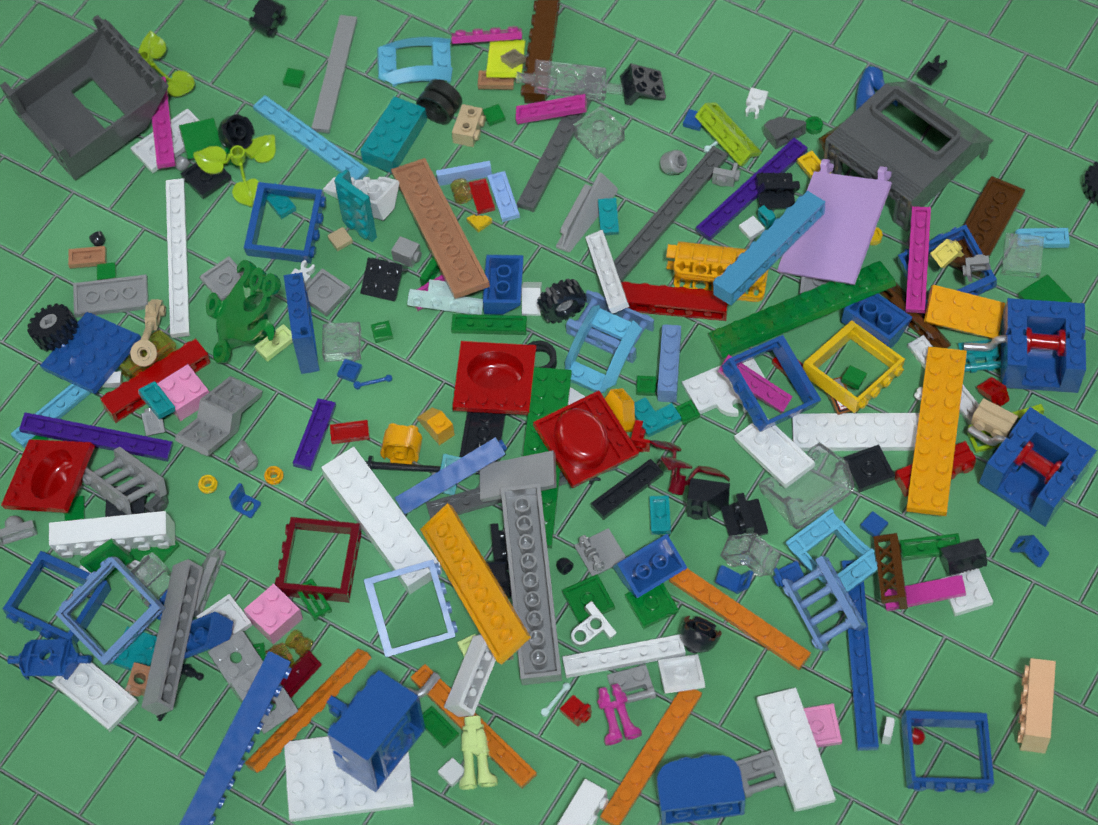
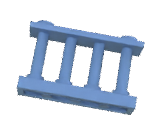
M586 291L588 305L578 320L575 321L569 318L566 323L567 334L573 337L576 336L592 306L600 305L601 309L611 313L606 298L600 293ZM628 307L613 313L630 322L634 320L642 328V332L639 333L635 344L645 329L651 332L654 330V319L647 314H641ZM591 328L584 342L614 355L621 341L611 335L608 336L601 333L598 329ZM634 346L626 359L630 363H634L636 359V348Z
M820 556L816 559L817 569L794 583L789 579H783L782 582L785 585L783 587L784 592L788 597L792 598L813 637V645L816 649L828 651L830 649L826 642L848 628L861 631L867 626L829 558ZM819 576H824L828 582L826 586L802 600L797 590ZM829 593H834L837 598L836 603L812 618L807 607ZM844 611L847 616L845 618L846 621L821 635L816 625L836 612Z

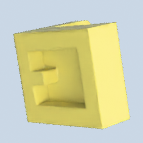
M946 239L930 253L941 268H945L956 257L964 255L961 251L963 249L956 240L952 241L950 239Z

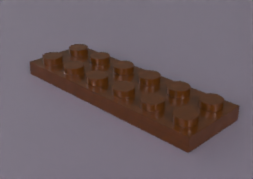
M993 176L990 177L965 223L982 254L989 256V258L1025 194V189ZM962 239L957 242L962 246L963 249L961 251L964 255L956 257L949 263L963 270V265H966L965 258L973 257L965 241ZM981 271L972 272L973 275L978 277L982 273Z

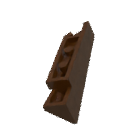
M897 282L896 286L879 293L906 312L907 294ZM906 312L912 316L908 327L920 337L924 335L933 347L949 348L951 346L948 339L935 325L924 322V313Z

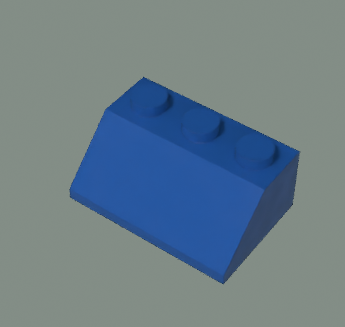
M486 255L485 275L490 287L484 289V314H505L521 305L524 255Z
M877 293L845 307L841 322L847 325L851 320L889 348H892L912 320V316Z
M668 534L615 564L613 568L628 590L636 598H639L687 569V566Z
M217 612L192 620L184 659L230 640L233 621Z

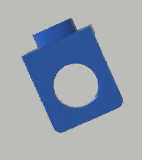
M238 483L229 496L232 509L249 518H252L261 506L260 501L245 494L241 483ZM246 502H252L254 507L250 511H245L243 505Z
M1034 535L1019 536L1010 548L1011 553L1024 552L1037 567H1041L1049 555L1048 550ZM1022 541H1025L1022 546L1018 547Z
M721 565L715 583L738 594L749 588L753 571L750 570L741 575Z

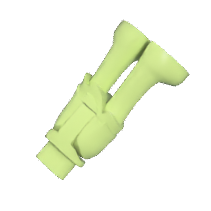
M465 717V726L462 727L464 731L461 736L464 774L459 781V789L471 790L478 787L474 772L473 754L478 759V785L480 787L497 786V777L491 774L488 768L487 757H490V750L483 729L484 725L481 724V717Z

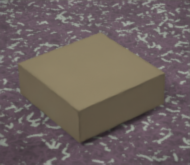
M513 49L501 55V61L513 69L526 62V57L516 49Z

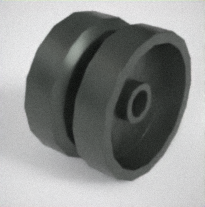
M432 79L416 100V104L426 108L427 118L438 124H448L454 112L462 104V97L449 83L440 79Z

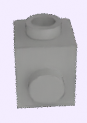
M734 163L732 170L714 167L712 183L734 188L735 181H739L741 170H738V163Z
M979 254L974 257L965 258L966 265H963V275L967 276L968 282H973L972 272L991 270L989 256Z

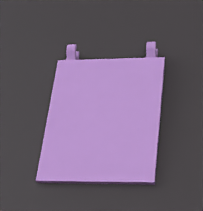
M822 159L820 164L821 170L820 172L814 171L807 191L826 201L825 214L783 254L777 272L855 285L892 185L890 181H887L890 179L892 172L887 171V167L880 166L877 180L831 174L830 172L833 171L834 164H830L828 159Z

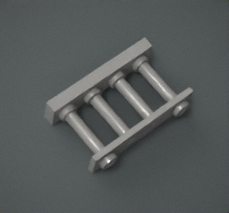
M121 447L113 450L114 461L94 472L86 467L82 476L86 486L89 485L114 504L118 510H122L127 515L132 514L129 503L149 492H154L160 498L167 494L164 478ZM116 468L122 469L105 480L101 478V476ZM127 476L133 477V479L116 488L111 486ZM138 484L144 485V487L128 496L122 494Z

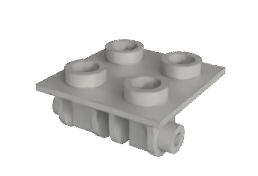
M609 528L590 538L583 535L579 538L580 542L574 545L591 576L612 568L615 564L626 558Z

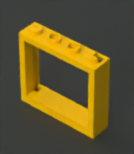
M851 320L804 362L803 370L810 381L853 413H856L860 408L864 409L871 398H876L883 387L887 388L895 376L899 377L902 374L905 359ZM849 340L857 343L889 367L881 377L858 397L818 369Z

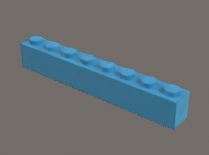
M809 191L803 196H799L795 204L788 207L784 214L777 218L768 230H764L757 241L751 243L748 250L741 253L737 260L730 264L721 276L716 277L713 282V295L732 306L825 214L826 201Z

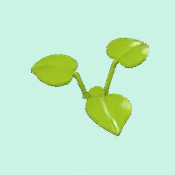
M149 31L143 39L138 53L152 68H155L169 81L167 83L169 85L167 88L169 95L174 97L185 95L195 86L193 77L188 72L180 70L175 71L172 77L169 78L156 66L153 59L161 58L166 52L167 47L163 39L158 37L153 31Z
M275 135L257 137L253 139L252 144L246 149L239 145L231 148L228 157L221 147L211 146L194 152V158L197 165L209 174L222 172L224 169L223 164H227L230 159L233 164L239 165L243 182H238L234 185L232 194L238 203L252 207L259 181L255 178L246 181L243 163L246 160V156L249 159L254 158L258 163L271 161L276 153Z

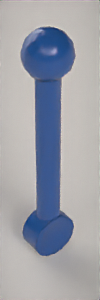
M389 374L383 378L362 383L356 381L353 385L358 390L361 386L383 381L390 382L393 377Z

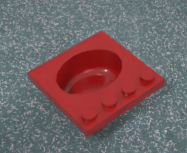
M461 341L453 411L528 415L536 360V345Z
M599 390L533 423L535 430L547 449L555 452L556 463L572 489L639 455L635 445Z
M29 439L1 506L4 509L68 513L73 499L82 487V476L95 446L91 442Z

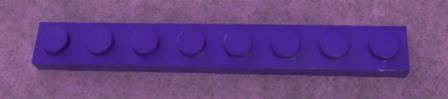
M793 138L697 225L696 231L708 241L712 240L758 197L756 178L758 173H785L797 162V158L808 152V147L796 138Z
M24 412L19 428L22 433L62 441L91 442L97 448L112 451L121 447L132 455L167 462L173 447V442L27 412Z

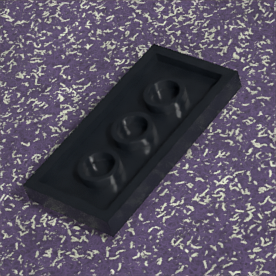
M467 412L460 457L467 455L495 437L498 441L503 438L506 414Z

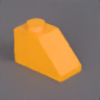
M432 407L417 417L420 424L439 446L455 435L452 422L441 410Z

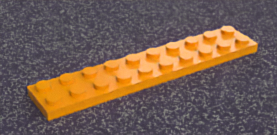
M928 346L907 512L947 516L967 350Z
M447 503L420 530L498 663L503 664L531 636L453 506Z

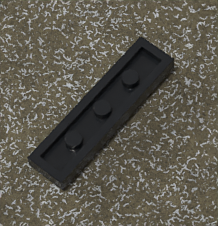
M649 459L591 503L592 509L605 520L662 477L663 471L652 459Z

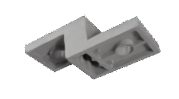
M232 376L228 377L200 399L197 419L177 433L175 441L198 451L200 454L209 456L239 431L242 412L262 397V390Z
M241 630L231 636L230 640L208 651L209 656L240 703L243 702L263 663ZM232 653H239L242 660L239 663H233L230 660V655ZM282 688L277 698L274 696L272 698V701L276 704L275 710L270 711L268 716L264 715L261 720L264 723L261 729L263 734L298 712V709L284 688Z

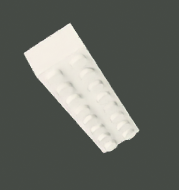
M352 447L321 467L324 478L356 522L360 523L361 529L392 571L434 560V564H439L442 574L441 564L355 447ZM429 568L397 577L409 595L432 580Z

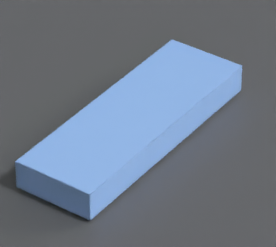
M490 161L436 171L439 186L488 177L487 175L492 174Z
M505 171L487 175L502 222L520 218Z

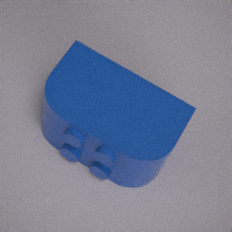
M705 754L693 759L683 757L678 761L667 763L658 773L657 797L662 825L745 814V794L741 771L738 764L727 756Z

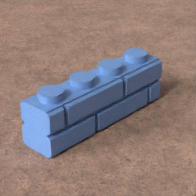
M662 325L657 391L658 401L677 402L681 347V326Z

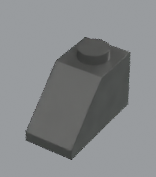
M779 116L764 124L763 135L775 150L784 146L793 138L797 139L806 134V122L803 120Z

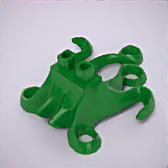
M242 260L238 264L237 273L243 271L244 273L225 300L221 301L218 294L212 292L206 301L207 315L217 319L216 331L218 333V342L213 349V358L218 363H226L229 360L231 349L246 344H256L267 336L268 340L272 341L275 336V327L268 320L265 312L270 305L271 297L280 290V278L273 273L266 274L261 268H257L255 264L248 260ZM263 293L264 296L260 304L256 305L254 302L256 297Z

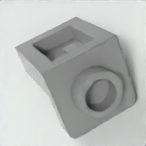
M150 408L144 409L145 413H141L145 435L164 433L163 419H158Z

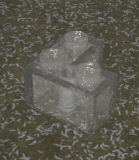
M750 533L728 536L720 556L732 567L746 565L755 575L763 577L773 575V569L776 568L781 554L758 534Z

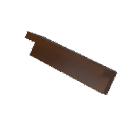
M898 534L873 536L882 604L899 602L900 610L908 609ZM890 541L891 543L886 549L879 546V542ZM885 556L893 559L888 565L881 562ZM887 572L895 575L890 581L883 578ZM889 588L897 591V595L885 596V593Z

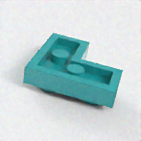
M646 397L634 402L635 419L643 421V429H646V436L648 438L681 422V416L672 403L655 411Z

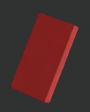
M486 178L468 182L477 214L495 211Z
M368 420L331 424V443L339 444L370 440Z

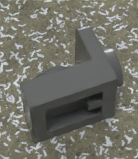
M155 495L144 505L146 513L164 511L169 503L167 496L164 495L160 498L158 495Z

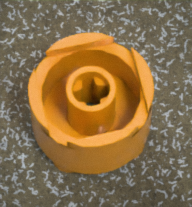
M389 424L385 430L380 452L382 458L390 459V463L412 464L414 461L417 462L423 440L422 435L418 432V427L414 425Z

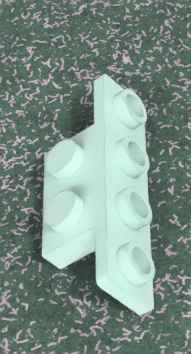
M429 279L428 291L409 290L407 305L481 315L483 299L465 296L454 299L445 281Z

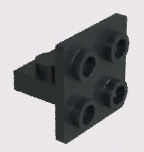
M758 173L756 175L759 208L764 205L767 209H787L795 204L794 193L800 189V182L793 181L792 173Z
M744 493L736 494V502L721 507L730 542L768 534L759 499L746 501Z

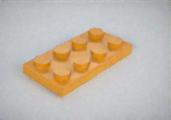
M932 285L924 322L993 339L999 336L1005 303Z

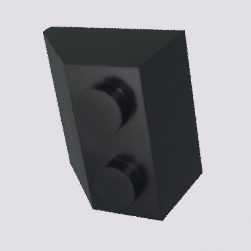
M691 478L687 498V517L695 520L708 519L719 512L722 506L729 505L730 483Z

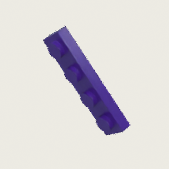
M317 398L293 460V467L312 471L336 409V402Z

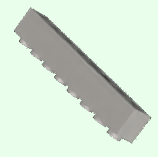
M189 559L173 565L164 604L166 609L162 613L141 707L157 716L173 710L203 572V567Z

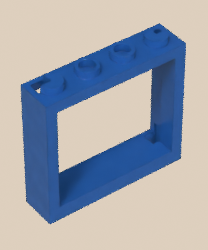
M258 182L244 244L246 255L294 262L306 260L307 263L311 264L312 257L316 254L315 243L320 237V230L318 229L319 224L323 222L322 210L323 207H326L327 197L324 196L323 190ZM268 194L315 199L304 251L257 245Z
M966 224L959 228L954 227L948 233L938 234L929 241V254L946 239L952 241L963 239L973 257L982 254ZM905 249L904 253L898 255V264L908 280L907 264H909V249ZM983 270L981 272L984 278L957 291L978 296L996 288L997 279L992 270ZM926 300V304H925V313H926L927 304H928L927 300Z
M303 273L284 275L292 341L301 374L320 371L311 306Z
M783 335L733 356L721 366L725 376L730 380L735 393L740 397L743 407L748 411L753 424L758 428L759 432L810 410L821 401L817 391ZM773 350L804 404L768 420L737 365Z
M40 551L3 607V611L6 614V618L10 619L12 623L16 624L19 622L27 630H36L46 639H72L77 644L79 638L71 630L67 633L17 609L44 567L82 585L87 582L86 578L90 573ZM103 580L94 589V593L76 619L85 630L111 591L106 580Z
M905 711L901 718L907 789H914L915 791L934 789L936 792L955 790L958 793L966 792L967 790L985 793L994 785L987 713ZM911 726L976 728L981 779L916 777Z

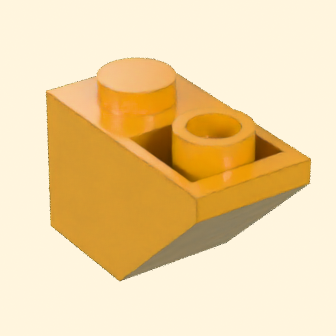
M623 388L611 389L605 397L606 402L626 432H633L635 424L634 401Z

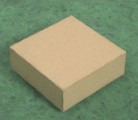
M344 227L327 235L328 240L337 252L353 243L352 238Z

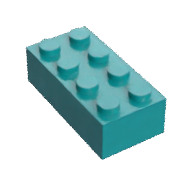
M394 96L360 150L363 163L392 173L391 169L399 167L427 122L426 108Z

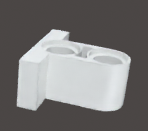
M591 601L585 606V610L590 617L572 631L571 642L576 647H583L602 632L611 640L616 636V631ZM593 620L600 621L601 628L593 629L590 622ZM577 632H582L585 634L586 639L578 642L574 635Z

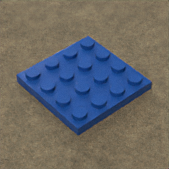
M86 312L77 322V333L72 334L74 338L72 340L69 339L68 344H62V348L58 349L56 347L40 367L56 377L96 394L130 354L132 346L141 340V337L137 333Z

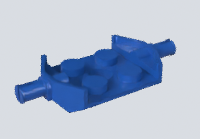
M72 639L30 640L24 645L19 656H8L9 659H7L8 664H19L21 673L26 680H29L28 676H62L65 680H68L79 664H91L92 661L91 655H79L77 646ZM47 653H51L48 659L43 660V657Z

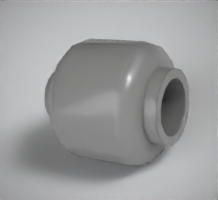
M680 150L668 151L662 155L660 165L666 174H678L686 169L687 158Z

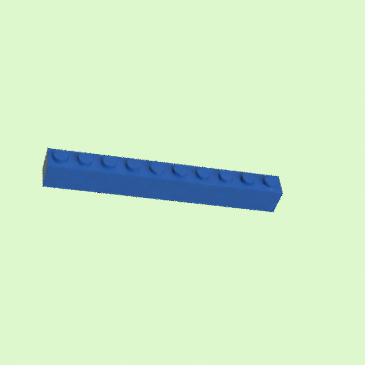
M268 651L179 825H213L216 819L213 814L216 808L221 809L226 799L223 797L225 790H231L236 780L232 777L235 771L240 772L245 762L242 759L244 753L250 752L254 744L251 741L254 734L259 735L264 725L261 722L263 716H268L273 707L270 704L273 696L276 698L279 696L283 688L280 686L283 678L287 680L292 670L289 667L290 661Z

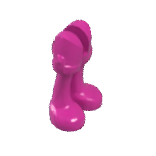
M618 683L611 685L612 695L615 699L613 702L610 701L607 688H599L598 705L601 710H604L609 725V733L604 738L606 746L620 743L623 740L614 709H617L625 740H632L642 736L641 729L634 726L629 718L625 705L628 699Z

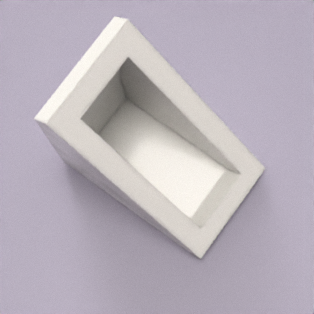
M523 282L522 316H541L537 299L541 297L542 282Z

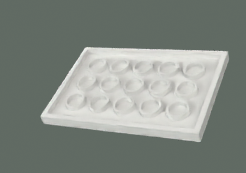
M328 736L289 741L284 746L290 822L414 807L409 751L375 793L336 766L333 755L334 750L331 749Z

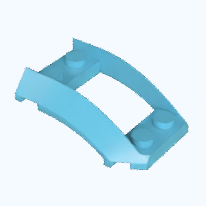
M411 37L378 47V79L383 82L385 80L392 84V87H396V85L401 83L430 81L432 79L447 80V83H451L453 68L451 67L450 55L451 39ZM409 46H431L432 66H412L396 70V49Z
M600 305L592 306L579 328L565 360V369L572 370L571 382L592 392L599 390L601 394L606 392V389L611 386H615L622 367L635 344V340L639 333L642 332V328L634 320L632 322L601 309ZM592 327L621 340L606 375L576 362L579 351Z
M831 508L789 539L786 544L803 565L812 572L817 569L816 566L818 564L807 552L834 533L858 557L856 561L838 573L840 580L849 593L877 571L875 551L873 548L870 549L842 520L840 521ZM824 576L818 577L825 585L828 583Z

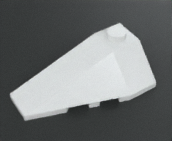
M334 177L323 188V191L338 199L334 182L336 177ZM351 177L352 185L370 197L373 217L384 220L395 208L399 181L387 177H379L378 180H370L369 177H364L363 180H354Z

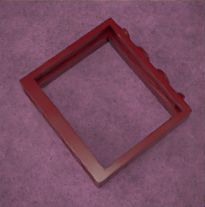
M290 517V522L285 527L287 538L282 543L283 558L279 559L278 570L280 573L279 577L275 578V585L287 597L300 598L297 592H302L306 599H310L308 594H311L316 600H320L318 594H322L326 601L349 603L362 536L360 523ZM296 529L350 534L340 588L286 583Z

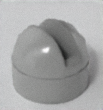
M177 156L175 168L184 171L188 168L190 162Z

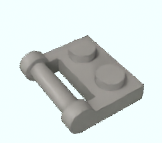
M646 664L607 675L611 692V685L617 683L624 693L646 687L647 690L627 695L628 702L625 704L650 698V700L656 698Z
M773 750L736 761L741 771L745 798L752 797V794L769 788L785 786ZM772 773L775 775V778L749 786L747 782Z

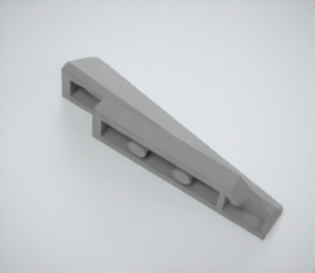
M598 173L593 186L587 184L583 186L561 227L560 232L562 236L556 244L557 249L570 253L599 216L598 199L613 198L618 192L617 187L604 174Z
M212 548L201 565L203 572L193 617H196L205 609L226 555L224 550Z

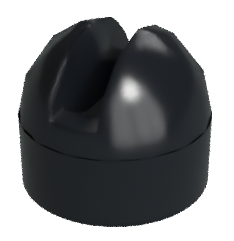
M102 231L94 232L89 236L91 243L96 247L102 246L105 243V236Z
M560 558L556 566L562 575H566L573 569L574 564L568 558Z

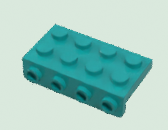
M346 169L339 173L334 180L342 220L349 229L357 231L363 239L367 238L373 242L377 238L370 197L352 185L350 171Z

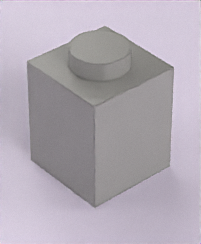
M401 236L391 250L394 261L413 268L416 262L420 261L422 256L420 244Z

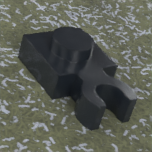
M937 55L934 58L933 64L928 61L917 72V77L932 85L942 75L948 61L945 60L943 63H939L940 55Z

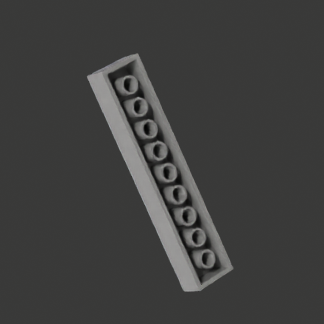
M540 483L501 488L513 608L531 636L518 649L522 685L562 681Z

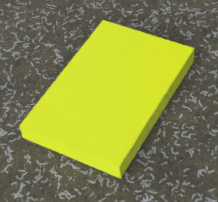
M525 40L490 41L486 76L491 78H522L524 63L511 69L501 61V55L513 49L524 55Z

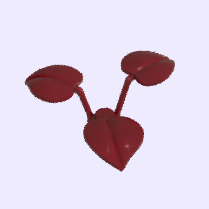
M650 440V445L670 450L673 454V457L661 456V460L668 470L672 469L669 492L683 495L686 485H690L691 478L700 472L722 476L730 482V478L722 471L700 465L686 479V475L680 473V469H692L693 466L676 459L677 451L681 452L682 449L671 442Z

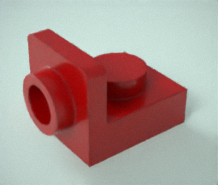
M993 377L977 386L980 394L1000 407L1010 400L1007 387Z
M635 420L631 441L638 452H650V440L645 439L646 429H643V421Z
M575 695L560 708V712L577 727L581 723H586L592 715L591 705L588 703L585 705Z

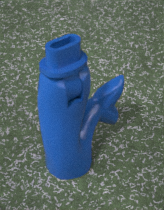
M873 66L865 68L858 85L856 110L875 94L874 88L878 91L885 85L883 71ZM894 100L892 104L898 106V101Z

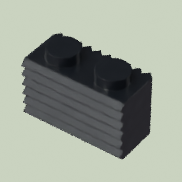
M979 538L940 549L941 562L950 576L987 566V553Z

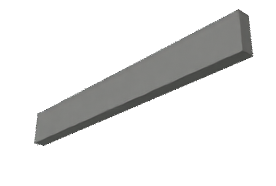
M340 15L312 124V129L316 132L330 133L358 21L355 16Z

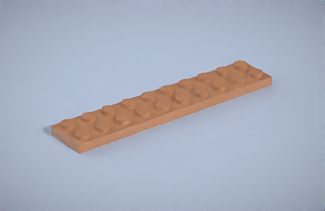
M423 158L391 169L394 179L399 181V189L454 299L490 287L489 281L426 159Z

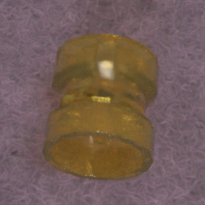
M456 179L451 183L450 188L454 193L456 203L464 204L472 199V193L468 189L469 184L466 179Z
M296 629L289 634L285 645L290 649H294L295 653L301 656L306 650H311L313 641L308 637H303V633Z

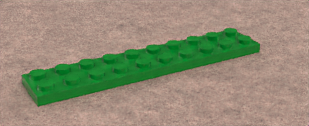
M881 261L874 262L860 269L855 285L833 281L821 284L814 289L805 291L795 297L717 328L708 333L709 338L723 359L728 354L733 355L896 286V282Z
M534 367L523 456L549 451L535 430L533 423L569 404L572 370ZM557 463V488L541 491L547 548H552L561 474Z

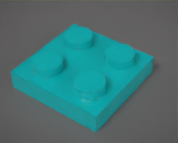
M142 632L112 664L130 671L134 662L151 667L157 637Z

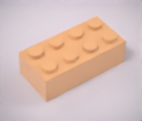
M1031 658L1029 665H1025L1021 680L1023 692H1021L1020 696L1022 707L1019 712L1018 721L1020 723V730H1018L1017 743H1021L1020 750L1046 753L1051 738L1056 661Z

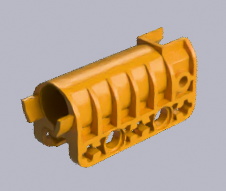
M678 241L677 245L668 244L666 258H674L675 261H668L667 269L674 270V287H680L681 282H684L683 287L699 289L696 288V284L703 283L706 285L705 290H709V285H711L710 291H713V282L716 277L721 276L726 268L733 264L738 256L748 249ZM768 270L749 288L748 294L745 292L738 300L749 302L762 301L765 296ZM755 290L759 291L758 296L754 295Z

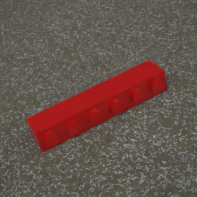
M621 282L629 304L628 308L636 312L719 321L727 320L728 303L713 295V291L702 288L689 289L686 287H668L667 285L658 286L647 283Z
M196 338L186 342L183 347L169 353L162 360L153 363L151 367L139 372L129 381L123 382L113 391L107 392L100 398L103 408L116 424L146 405L139 395L138 389L154 381L159 383L187 364L194 373L198 372L211 363L208 353Z

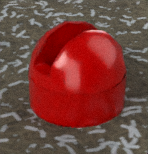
M914 727L912 728L913 744L920 745L925 740V733Z

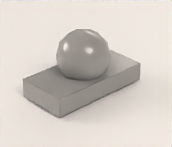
M242 441L230 451L232 458L241 470L252 471L257 467L258 458L245 441Z
M16 515L8 517L5 521V528L0 529V546L37 535V529L33 521L23 522Z

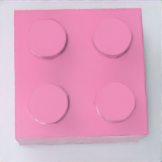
M188 364L157 383L175 406V412L173 413L179 421L199 409L200 399L209 393L208 389Z
M272 584L244 609L245 615L252 625L273 645L303 619L300 609L275 584Z

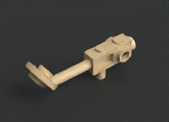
M151 299L145 307V330L141 340L134 343L130 351L132 361L139 366H149L157 358V348L149 341L152 330L157 331L161 317L166 314V306L163 305L162 300ZM143 350L147 351V355L145 357L141 355V352Z

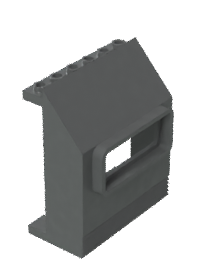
M99 15L92 19L97 28L94 32L15 89H12L6 82L0 85L15 114L74 180L88 172L89 169L95 167L145 130L169 86L116 28L106 19L102 20ZM92 80L124 114L107 128H104L74 95L75 92Z
M891 82L883 85L826 138L824 159H828L830 164H834L832 174L842 175L844 163L862 177L875 180L878 179L879 167H887V171L892 172L890 179L887 181L892 183L888 196L895 200L893 222L907 232L911 228L912 206L924 207L979 154L983 160L988 154L989 145L994 140L912 82ZM894 100H897L951 140L939 151H934L881 112Z

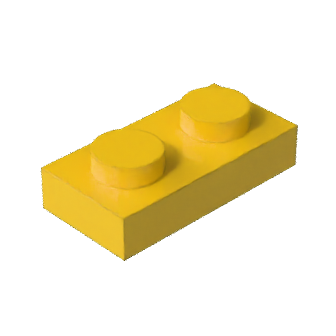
M813 151L797 158V164L810 179L814 171L820 172L821 160Z

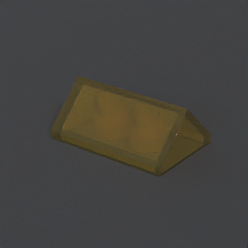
M160 329L150 335L149 341L157 348L155 362L176 351V343ZM143 350L141 352V355L145 357L147 355V351ZM129 354L118 368L127 381H129L139 372L151 367L152 364L146 367L139 366L132 361Z

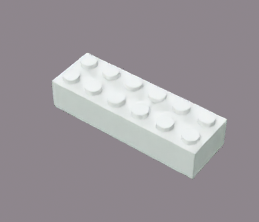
M166 511L49 523V546L62 558H72L73 555L86 556L111 538L128 552L135 548L141 551L150 550V547L166 549L169 546L175 545V523Z

